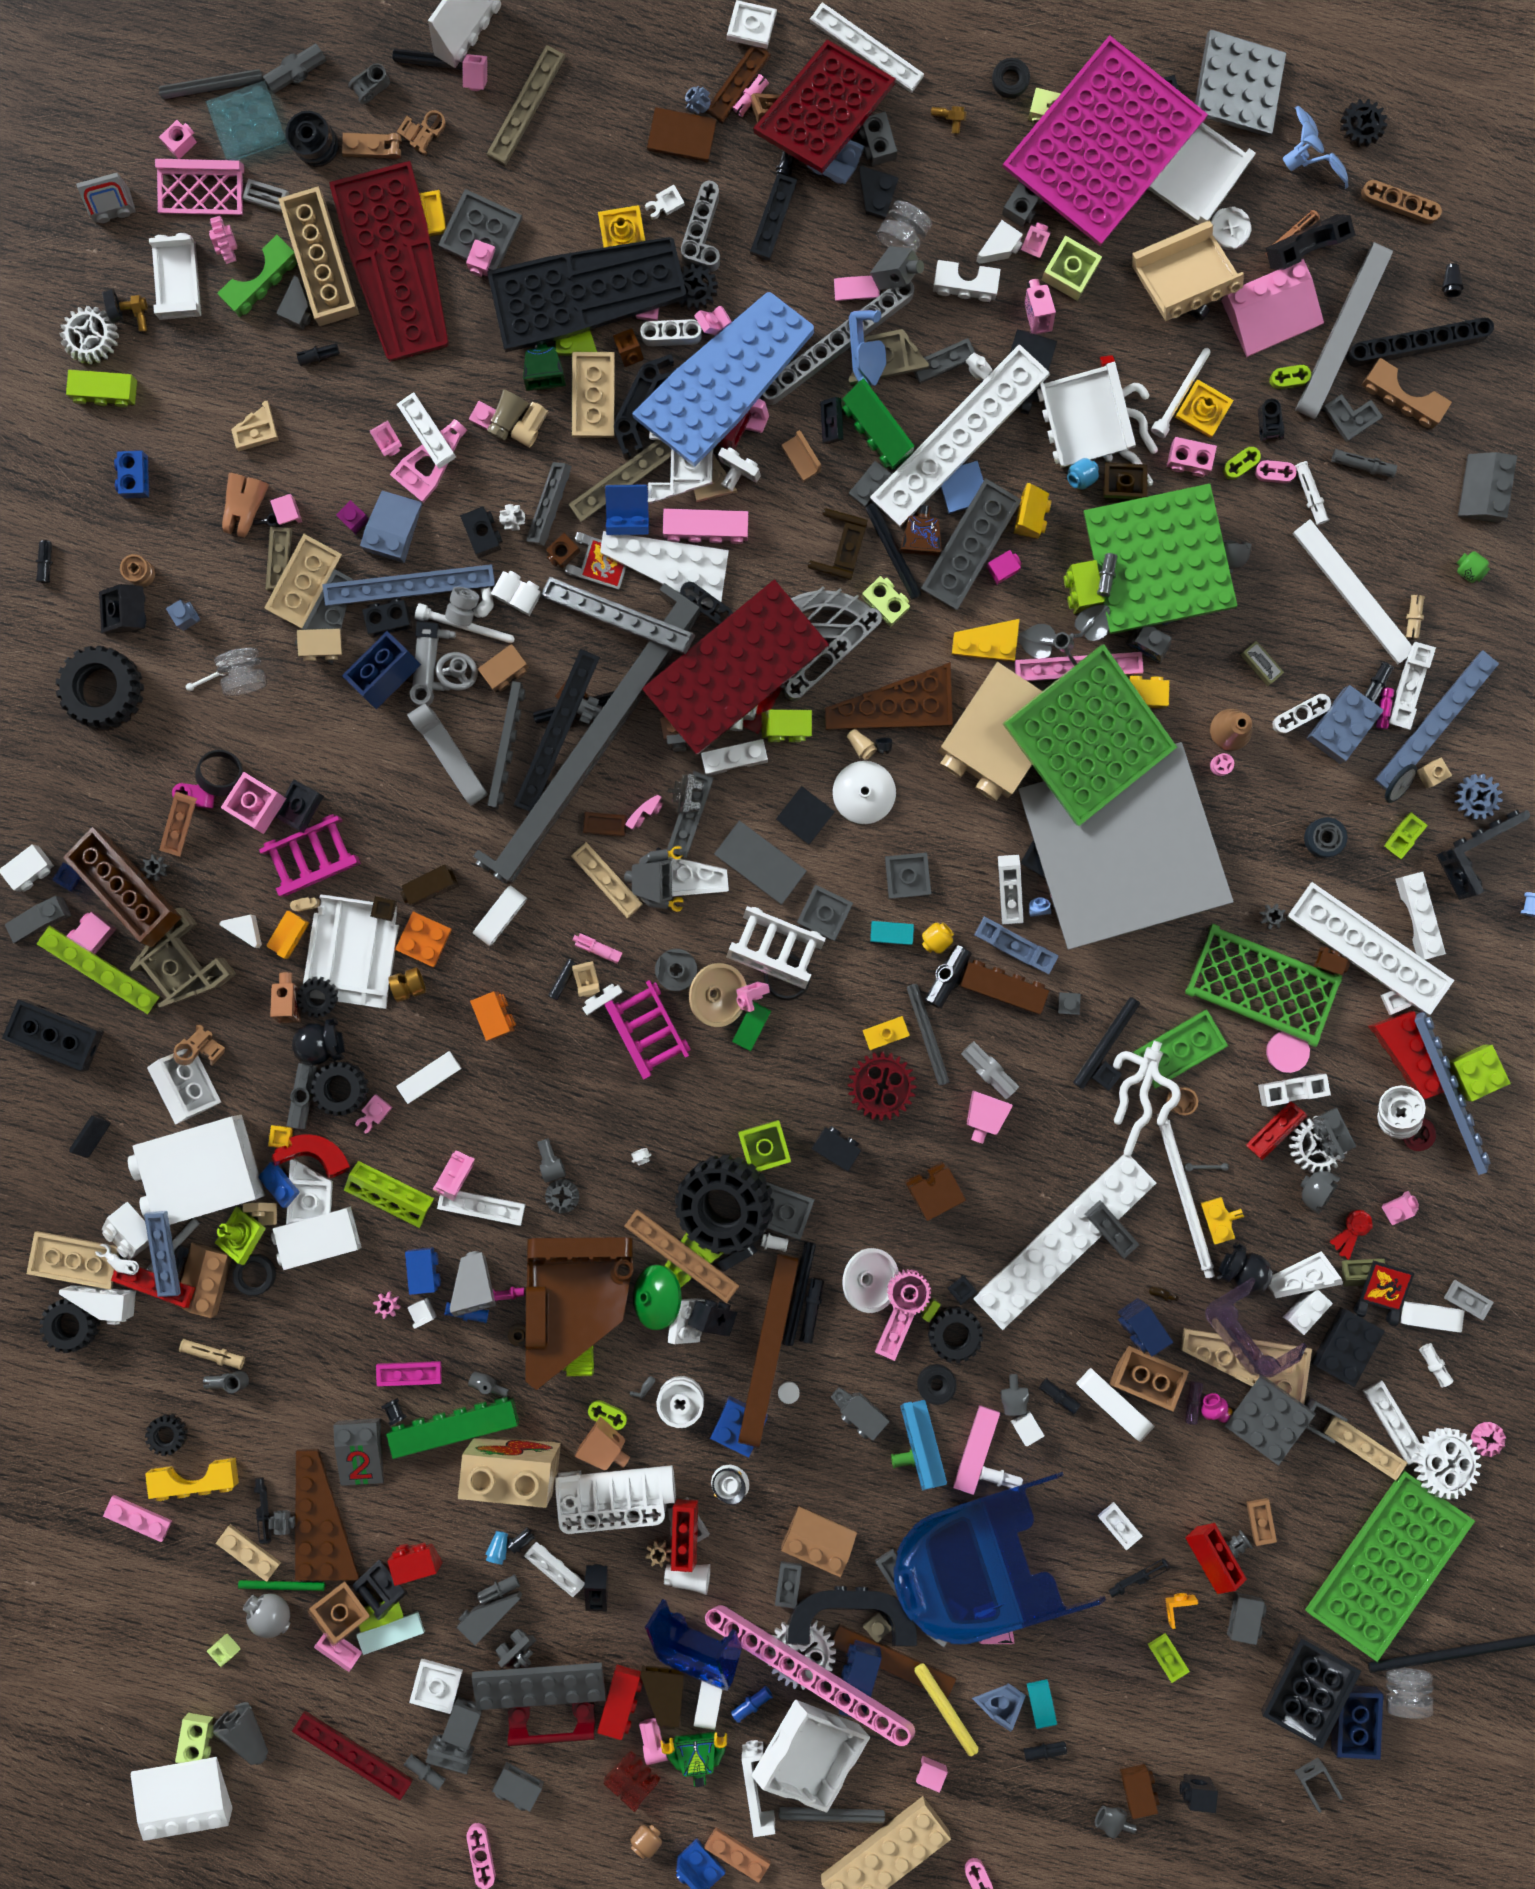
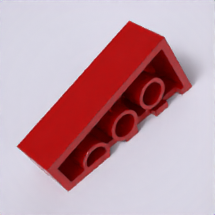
M1407 1011L1369 1025L1368 1027L1378 1038L1381 1046L1387 1051L1394 1065L1398 1067L1405 1081L1411 1088L1418 1091L1423 1099L1444 1092L1415 1023V1011Z

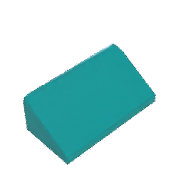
M871 921L870 942L913 945L914 924Z

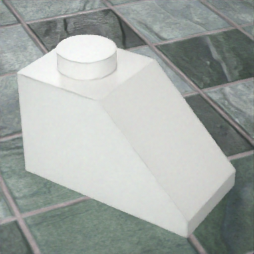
M1001 220L979 252L976 262L981 264L1008 259L1012 253L1016 254L1023 243L1020 241L1023 234Z

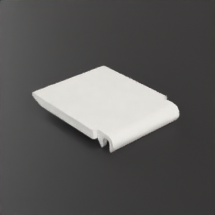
M321 894L319 897L321 905L318 906V913H314L303 984L313 977L317 976V979L324 977V981L329 979L331 981L329 984L336 986L334 990H338L337 1002L386 1009L390 989L388 977L392 976L399 925H395L397 905L391 922L370 917L373 902ZM313 990L310 993V998L325 1000V995L319 990Z

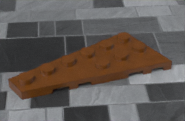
M951 662L826 707V730L952 726Z

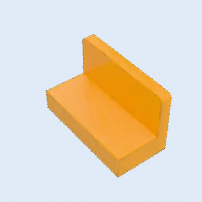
M286 911L266 946L275 951L280 957L289 959L310 922L291 911Z

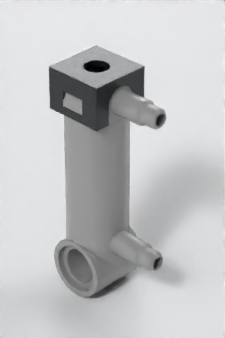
M417 621L415 659L421 666L413 673L410 698L418 706L424 703L429 706L434 699L433 690H450L441 682H434L437 645L440 642V638H455L456 632L441 630V626L438 623ZM421 690L427 692L424 700L417 699V694Z

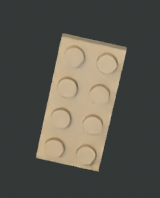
M572 352V437L615 438V353Z
M303 534L264 609L302 629L323 590L322 584L327 583L342 554Z
M36 1231L26 1274L111 1290L114 1284L111 1278L115 1269L107 1262L105 1257H99L95 1253L96 1251L102 1254L107 1252L105 1247L100 1246L103 1243ZM109 1245L111 1253L119 1257L117 1246Z

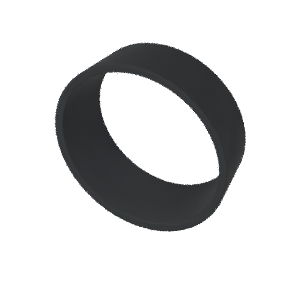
M213 750L206 753L200 759L195 771V778L200 788L214 796H226L230 794L243 774L242 766L234 754L225 750ZM212 757H224L233 761L240 772L234 782L222 786L214 785L203 777L200 769L201 764Z
M789 954L788 958L795 959L798 962L801 961V958ZM764 973V982L768 984L770 993L780 1000L788 1001L799 998L806 992L810 984L809 979L805 989L792 996H782L771 988L768 974Z

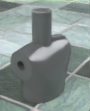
M476 1371L472 1373L468 1382V1387L475 1388L482 1394L495 1393L506 1398L509 1389L498 1386L497 1381L493 1377Z
M1010 1374V1388L1000 1391L1004 1413L1008 1416L1027 1414L1028 1388L1018 1387V1374Z
M1102 1806L1099 1809L1095 1818V1827L1102 1829L1109 1837L1116 1838L1121 1830L1132 1834L1136 1832V1825L1126 1822L1128 1813L1124 1809Z

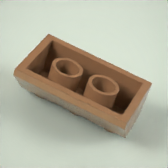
M191 1243L181 1282L196 1288L189 1308L178 1307L189 1313L208 1318L218 1314L232 1260L226 1252Z
M1128 1346L1116 1365L1109 1385L1174 1412L1189 1371L1157 1357H1151L1147 1353L1143 1354L1142 1351Z
M798 1506L782 1542L781 1551L841 1578L849 1560L857 1532Z

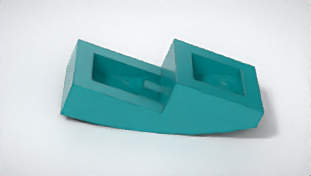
M1048 1680L1027 1683L1036 1729L1057 1725Z

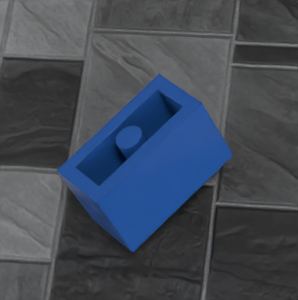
M434 1247L407 1250L405 1258L409 1295L436 1292L438 1286L441 1285L440 1274H436V1265H438L439 1260L438 1253L434 1252Z

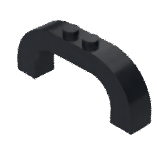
M834 1586V1590L812 1594L795 1607L786 1627L785 1644L808 1645L810 1644V1625L818 1612L825 1609L874 1610L880 1612L888 1619L892 1629V1646H917L915 1623L905 1611L901 1601L887 1593L868 1591V1587H855V1591H847L846 1586Z

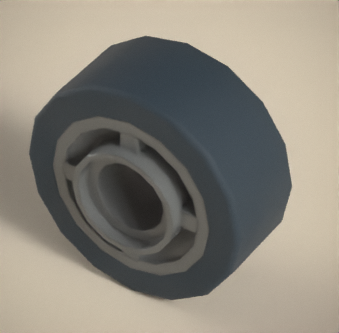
M1330 817L1320 818L1310 823L1304 835L1305 846L1308 851L1320 858L1333 857L1342 852L1348 839L1347 830L1344 825L1337 819ZM1323 832H1326L1330 836V841L1328 843H1325L1322 840Z

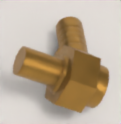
M952 106V110L932 107L931 116H942L952 120L951 133L960 134L961 121H966L967 112L964 111V107Z
M136 295L131 296V301L119 302L121 311H133L134 316L137 317L139 332H146L147 325L144 311L147 310L146 298Z

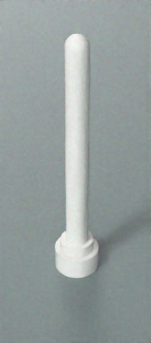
M1209 348L1202 350L1164 416L1153 424L1151 432L1156 436L1165 438L1170 430L1169 422L1211 352Z
M421 603L418 604L415 612V620L422 622L430 619L507 643H513L515 640L513 635L473 623L469 626L456 625L448 621L445 615L433 612L428 608V605Z

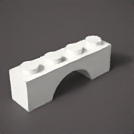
M1419 872L1396 878L1400 898L1406 904L1412 919L1414 930L1412 941L1416 954L1424 960L1446 954L1424 873Z

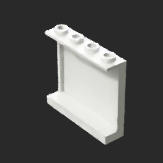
M1202 123L1148 189L1199 225L1210 220L1256 153L1250 148L1245 153Z
M1115 362L1108 363L1101 368L1045 384L1043 382L1040 383L1041 389H1038L1037 393L1039 401H1044L1046 409L1042 410L1045 423L1049 422L1051 430L1047 431L1050 444H1055L1056 451L1053 452L1055 464H1060V468L1071 466L1082 458L1092 460L1135 448L1136 444Z

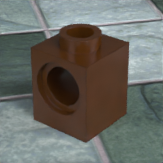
M565 533L546 549L549 555L547 559L554 567L559 565L562 569L580 553L579 547ZM560 548L567 549V553L563 557L556 555L557 550Z

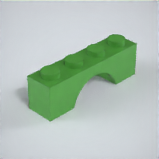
M278 235L262 249L265 256V265L257 278L247 282L231 279L217 293L222 301L239 318L247 314L252 309V305L257 300L263 299L267 294V290L272 285H277L281 281L282 276L287 271L292 270L297 264L294 251Z

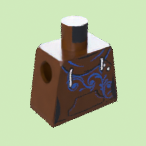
M921 505L918 508L917 516H909L900 549L901 553L940 556L939 519L930 517V506Z

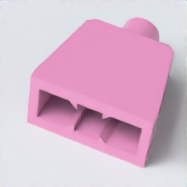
M972 1091L967 1125L975 1127L971 1140L983 1144L987 1132L997 1135L1013 1105Z

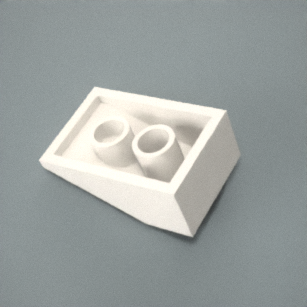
M71 1285L59 1290V1295L99 1320H107V1324L118 1325L120 1322H125L126 1319L134 1316L136 1290L114 1288L109 1290L81 1285Z

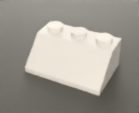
M188 1049L178 1051L177 1055L182 1057ZM173 1053L158 1059L148 1066L147 1069L174 1123L178 1124L221 1103V1100L199 1056L189 1065H180L175 1062Z

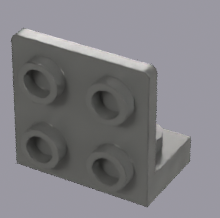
M1333 1108L1312 1119L1314 1125H1312L1313 1130L1318 1137L1321 1136L1324 1142L1322 1147L1327 1156L1343 1160L1346 1158L1344 1153L1356 1147L1337 1108Z
M441 1734L438 1736L434 1735L426 1752L428 1753L426 1763L467 1774L475 1747L469 1744L468 1749L465 1750L442 1741L443 1735Z

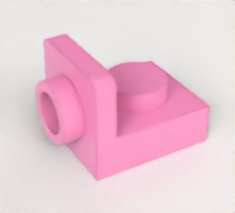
M1039 222L1036 225L1031 224L1021 250L1040 258L1051 231H1048V226Z
M718 306L712 313L700 310L694 315L704 333L712 335L719 334L732 322L723 306Z
M755 982L736 989L738 995L737 1003L741 1010L754 1011L752 1000H759L763 998L764 994L769 993L768 984Z

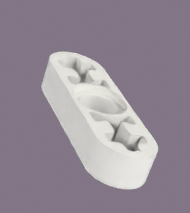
M1318 694L1282 713L1274 719L1273 729L1279 734H1285L1316 718L1330 709V698L1325 694ZM1318 700L1325 702L1323 709L1318 707L1312 712L1310 707L1317 704ZM1299 708L1307 711V718L1305 720H1300L1297 717L1296 712ZM1292 717L1293 721L1286 725L1287 729L1279 727L1280 719L1285 721Z

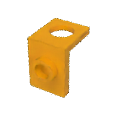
M1177 1593L1174 1597L1165 1598L1170 1627L1176 1629L1173 1607L1197 1605L1198 1599L1195 1595Z

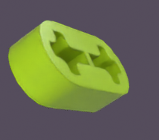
M1305 365L1278 368L1271 374L1269 382L1275 389L1300 387L1310 380L1311 371ZM1299 371H1301V374H1305L1302 380L1300 377L1293 376L1297 375ZM1278 374H1280L1282 378L1288 377L1287 379H1284L1282 383H1280L1279 380H1275Z
M1248 447L1224 465V476L1230 480H1235L1260 461V451L1255 447ZM1247 453L1249 455L1254 454L1253 461L1249 460L1246 463L1243 461L1248 456ZM1237 464L1240 465V467L1236 470V473L1229 472V469L1231 468L1230 465L1232 467H1235Z
M596 1400L589 1406L588 1415L592 1420L597 1422L601 1417L615 1430H620L626 1425L627 1415L623 1410L601 1400ZM600 1405L602 1407L601 1411L607 1413V1415L599 1413L598 1416L594 1415L595 1411L592 1408H597V1406ZM617 1414H620L623 1422H618L616 1425L614 1424V1419L608 1417L609 1415L616 1417Z

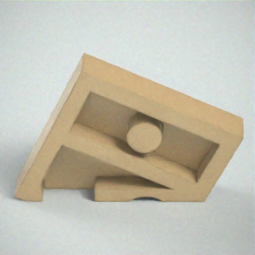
M264 401L258 411L254 414L251 412L245 417L243 422L238 423L231 429L238 452L279 440L268 401Z

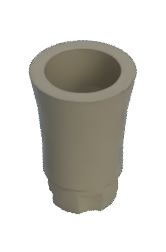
M503 389L496 411L490 421L492 423L487 431L505 441L529 403Z

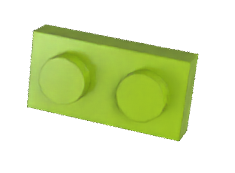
M1166 1633L1148 1643L1149 1648L1171 1683L1190 1672Z

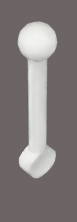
M220 667L218 672L193 684L188 683L186 689L192 691L194 687L219 675L225 676L227 670L224 667Z

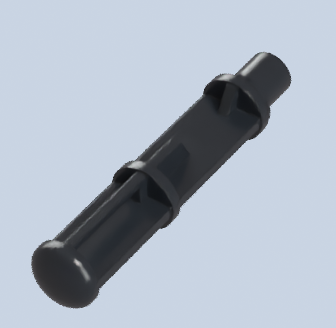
M264 1477L255 1478L256 1487L254 1488V1492L260 1494L261 1504L256 1509L258 1542L261 1545H266L272 1541L270 1529V1538L266 1539L265 1521L268 1520L269 1525L270 1518L267 1487L264 1485ZM262 1521L264 1539H260L258 1523Z
M1162 1558L1158 1562L1117 1582L1113 1588L1108 1590L1111 1597L1113 1598L1119 1594L1123 1595L1125 1587L1134 1582L1141 1585L1170 1570L1168 1561ZM1162 1561L1163 1565L1151 1570L1148 1573L1146 1572L1145 1569ZM1165 1567V1571L1152 1578L1149 1577V1574Z

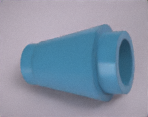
M496 1531L486 1551V1561L503 1564V1560H506L508 1533Z

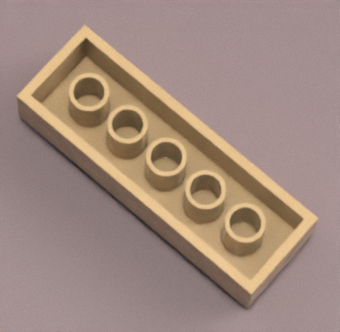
M319 186L278 198L313 316L318 325L323 326L359 315L325 198Z
M922 1796L822 1873V1885L825 1889H888L951 1840L950 1832L924 1796Z

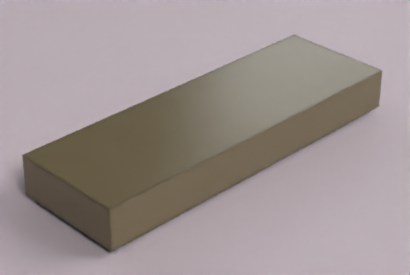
M270 527L265 588L267 591L275 589L290 560L292 528Z

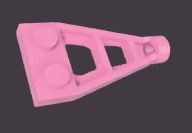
M454 419L440 433L454 452L460 438L466 433L467 429ZM454 430L457 434L454 435L451 431ZM422 444L404 457L390 475L424 503L438 486L448 463L440 469L435 464L430 476L421 474L415 468L416 462L425 456L431 457Z

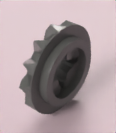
M556 1180L546 1190V1204L552 1211L557 1213L570 1212L578 1204L579 1191L575 1184L569 1180ZM562 1187H564V1194L571 1198L564 1199L562 1205H560V1199L553 1195L560 1194Z

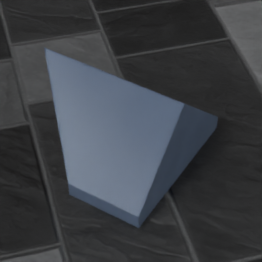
M1008 1683L972 1699L992 1720L1011 1732L1026 1695Z

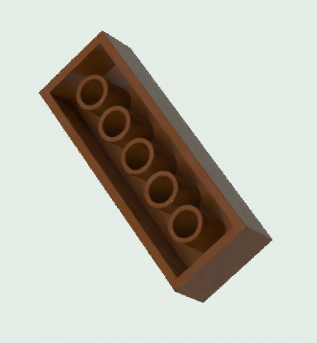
M92 827L63 857L140 943L152 948L182 918L104 832Z

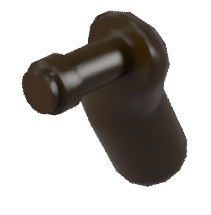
M1151 1287L1149 1289L1150 1295L1160 1296L1167 1302L1179 1300L1177 1295L1173 1296L1162 1288Z

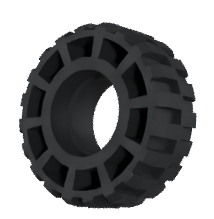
M722 1155L721 1158L712 1156L706 1161L702 1160L685 1176L675 1196V1204L678 1205L675 1212L676 1217L680 1218L681 1222L679 1225L681 1229L685 1230L688 1234L687 1237L692 1242L694 1240L698 1243L700 1248L704 1250L707 1248L715 1254L724 1252L726 1255H731L736 1250L737 1252L747 1250L749 1246H753L759 1240L773 1218L774 1199L771 1198L773 1193L771 1186L766 1184V1177L763 1173L760 1174L756 1170V1166L752 1163L750 1165L745 1163V1160L737 1157L733 1159L731 1155ZM718 1189L733 1195L740 1205L741 1217L729 1220L717 1215L710 1206L708 1199L709 1191Z

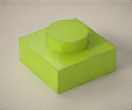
M934 1298L929 1303H926L927 1307L924 1306V1311L920 1310L923 1312L921 1317L929 1323L941 1305Z

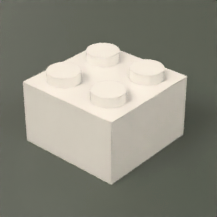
M128 1202L107 1217L102 1227V1234L109 1242L113 1241L117 1246L118 1253L123 1258L127 1257L129 1260H132L149 1246L145 1221Z

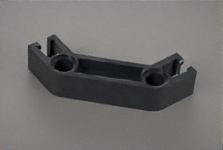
M671 354L649 361L641 366L616 417L614 431L624 459L632 457L628 449H625L624 441L633 438L637 444L634 446L635 451L638 454L643 451V446L637 432L640 423L633 418L632 413L676 370L675 368L672 372L659 373V369L668 365L670 367L674 366ZM648 372H654L656 374V376L653 379H647L645 377L646 373ZM623 425L630 426V430L626 433L619 431Z

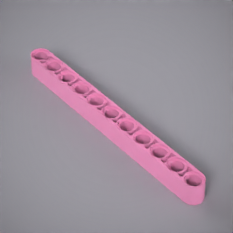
M718 1605L706 1613L705 1621L710 1628L894 1744L905 1746L915 1736V1727L911 1722L727 1607ZM715 1612H717L718 1614H720V1616H721V1622H719V1621H717V1620L715 1619V1617H714V1613H715ZM733 1623L739 1627V1633L733 1631ZM751 1635L757 1638V1644L751 1642ZM769 1646L775 1649L776 1656L769 1653ZM787 1658L794 1661V1667L788 1665ZM805 1670L812 1672L813 1679H809L806 1676ZM824 1681L831 1684V1691L824 1687ZM843 1693L850 1696V1702H846L843 1699ZM861 1705H866L870 1713L865 1714L861 1709ZM880 1717H885L889 1725L884 1726L880 1721ZM899 1729H904L908 1734V1738L902 1737Z

